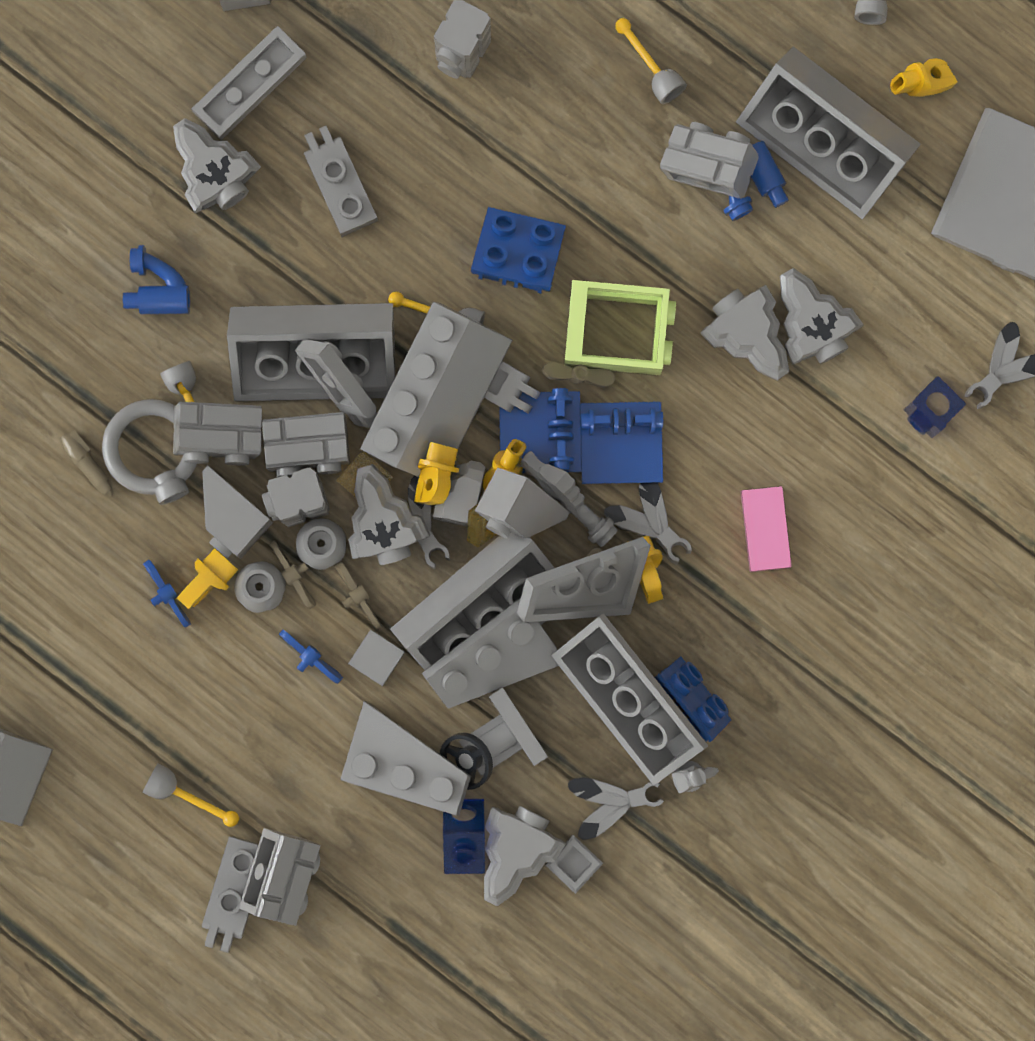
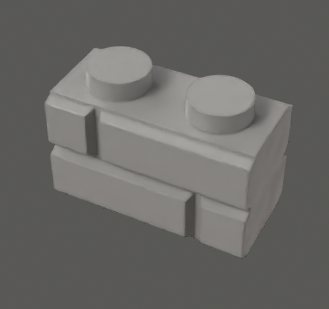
M463 0L453 1L446 13V21L443 20L434 35L435 54L438 61L437 67L440 71L455 79H458L460 75L464 78L472 77L480 62L479 57H483L491 43V18L488 16V13Z
M691 122L690 127L679 124L675 125L668 142L669 146L666 148L660 163V169L667 178L728 196L744 198L750 183V176L753 175L758 161V153L750 143V139L743 134L728 131L726 137L714 134L712 128L698 122Z
M179 402L174 408L173 454L183 455L184 462L203 464L209 462V457H225V464L249 465V459H255L261 453V406Z
M344 412L262 420L266 469L269 472L276 471L277 478L284 475L291 478L293 472L309 467L317 468V474L342 472L341 465L350 464L347 421Z
M310 467L293 472L291 478L284 475L268 480V492L262 494V499L267 514L273 521L280 520L287 527L304 523L306 517L313 520L329 515L330 507L321 479L315 470L313 471Z
M263 828L239 909L260 918L296 926L299 916L307 908L308 895L306 892L311 876L317 872L320 866L319 850L321 845L301 837Z

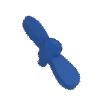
M150 560L144 562V567L159 587L157 590L158 595L150 600L154 607L161 602L169 603L184 628L191 625L189 618L175 600L178 595L171 584L163 582Z
M283 629L278 634L290 646L301 653L300 658L302 661L297 666L298 670L304 672L308 665L311 667L315 665L333 682L338 684L342 680V675L321 660L322 654L313 646L309 645L305 648Z

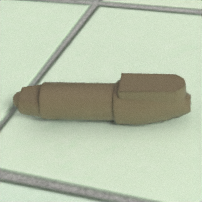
M75 430L69 434H64L61 437V442L73 463L81 469L93 486L104 496H111L113 489L108 484L109 478L90 456V448Z

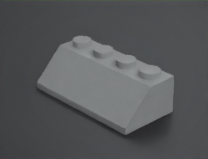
M792 47L775 64L736 121L738 125L759 141H764L768 148L861 219L866 216L921 145L795 47Z
M433 301L360 449L395 468L417 477L420 476L421 469L418 468L419 460H426L430 442L459 449L513 340L442 303Z
M393 303L230 307L227 341L234 401L331 399L294 351L304 339L320 342L328 341L336 346L342 353L343 357L341 360L349 371L355 373L363 381V390L369 398H385L396 377Z
M512 533L509 534L508 538L498 536L391 627L390 630L420 666L426 670L503 612L502 606L508 603L512 605L520 599L526 578L551 570L554 566L530 537L523 538ZM538 621V622L540 623V625H542V624H543L544 622H546V621Z
M604 613L551 655L653 785H656L708 747V744Z

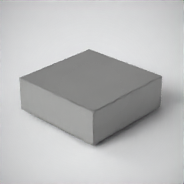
M370 629L348 664L383 686L405 652Z
M572 835L566 841V845L556 861L547 862L545 866L576 894L602 866L603 862Z

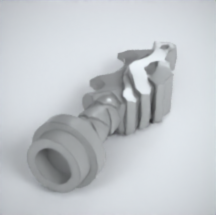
M532 451L524 455L520 467L525 469V475H530L537 479L549 496L558 500L565 509L589 530L588 540L593 544L597 543L600 547L610 541L618 530L613 525L614 521L610 517L605 519L603 517L599 518L584 504L585 496L580 493V488L575 486V479L562 469L542 463Z
M688 761L672 773L673 782L678 793L693 792L702 787L703 784H706V779L714 777L719 770L713 767L703 768L694 761Z

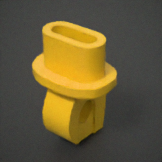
M933 58L927 60L924 64L917 62L909 65L904 72L898 73L891 80L890 87L895 95L907 93L909 96L923 97L947 91L958 82L947 62L942 59Z
M513 439L506 450H501L495 454L492 466L486 472L483 479L484 491L497 467L522 476L523 468L520 467L521 457L527 447L524 442Z
M430 442L426 460L420 459L418 463V468L421 469L414 502L426 505L444 503L451 488V472L459 473L460 468L454 467L458 449Z
M644 536L643 538L651 546L640 585L647 603L650 604L663 599L662 585L656 570L662 561L663 555L661 550L654 548L650 536Z
M214 548L203 561L197 558L195 569L198 575L180 593L177 599L188 609L195 607L207 596L213 587L227 590L229 588L227 582L238 569Z

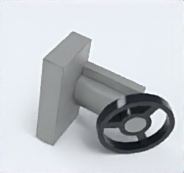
M503 687L489 696V699L500 715L471 734H454L445 740L440 748L442 756L447 758V753L455 757L457 766L471 776L467 790H473L485 784L489 780L495 766L523 749L533 766L548 757ZM462 739L459 742L463 748L452 746L450 743L453 740ZM477 769L480 775L484 774L480 782L474 783Z

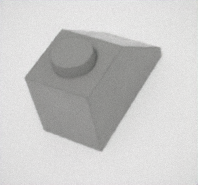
M207 465L202 471L205 526L206 530L214 536L209 543L226 558L234 553L238 558L242 559L273 522Z
M498 467L475 509V512L488 521L486 528L504 538H508L510 533L523 538H529L566 520L570 513L529 478Z

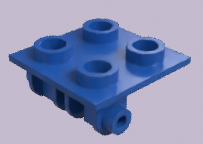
M488 207L470 272L479 275L478 279L480 280L486 278L499 282V279H503L502 285L505 286L508 280L514 282V288H518L519 283L523 284L522 287L536 290L539 294L542 293V290L550 292L566 225Z
M554 388L552 392H541L538 399L522 392L519 399L533 406L529 414L514 406L511 413L499 407L500 451L506 450L509 443L513 439L524 442L527 446L521 457L522 459L525 454L532 451L544 464L555 466L566 472H582L580 391L568 392L567 388Z
M661 402L580 403L582 484L663 483V412Z
M681 656L654 677L672 700L676 699L675 704L677 706L680 705L684 709L682 713L685 716L688 714V721L705 742L707 740L711 742L731 721V718L727 715L729 711L724 701L716 694L711 695L702 683L703 678L699 670L691 662H685Z

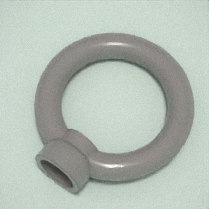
M147 399L131 403L115 414L108 423L103 435L102 454L108 471L118 483L137 493L155 494L159 505H165L189 493L185 481L191 476L197 464L184 462L183 456L179 465L174 470L166 471L153 479L139 477L125 467L120 458L118 447L120 436L130 422L142 416L155 415L164 417L174 423L175 405L162 400Z

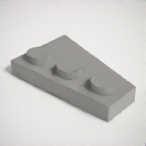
M641 537L526 578L517 610L518 616L523 622L599 617L603 613L605 616L630 615L651 545Z
M520 599L421 673L448 709L559 666L551 656L558 649L538 621L523 622L518 616L517 610Z
M364 701L340 780L459 816L471 776L413 736L398 723L385 716L370 703Z

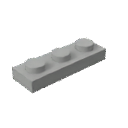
M277 26L191 108L192 112L222 140L307 58L306 53Z

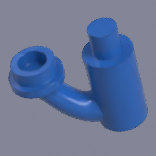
M760 141L752 145L758 153V161L751 178L761 196H769L773 206L777 208L789 201L782 188L787 183L765 142ZM729 196V206L723 211L726 216H730L732 221L738 220L753 211L750 204L752 199L750 196L742 199Z
M145 245L131 248V272L139 273L142 276L146 275L148 269L163 279L166 286H139L138 292L123 293V308L139 309L140 315L189 314L190 290L182 276L167 263L146 253Z

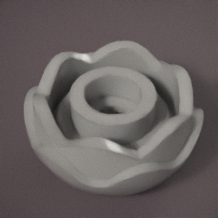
M324 518L314 519L306 523L297 534V554L310 567L325 570L343 559L346 552V535L343 529L333 521ZM319 540H324L325 545L323 547L317 546Z
M263 561L254 562L242 568L236 577L234 585L237 600L247 610L255 613L275 609L281 603L286 588V582L281 572L273 564ZM258 583L263 584V589L260 591L256 589Z

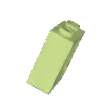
M572 280L564 365L570 367L584 365L588 369L602 368L617 372L661 375L663 365H670L672 358L673 341L665 340L667 325H674L676 301H669L670 289ZM587 299L656 305L651 361L582 354Z

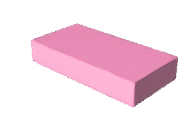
M782 486L742 490L741 500L749 571L757 572L791 568Z

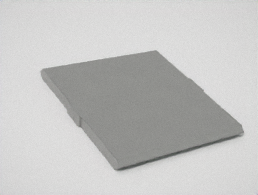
M985 108L931 234L940 240L987 259L993 265L1012 273L1017 272L1035 280V127L996 110Z

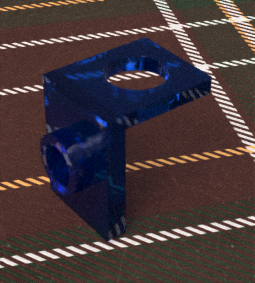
M937 376L903 410L909 415L907 420L914 429L922 435L927 433L933 438L946 427V424L966 403ZM941 393L947 397L949 409L944 415L937 416L926 405V400L930 394Z
M464 799L461 809L473 811L475 813L473 819L459 821L453 818V814L443 812L444 874L485 873L484 799Z

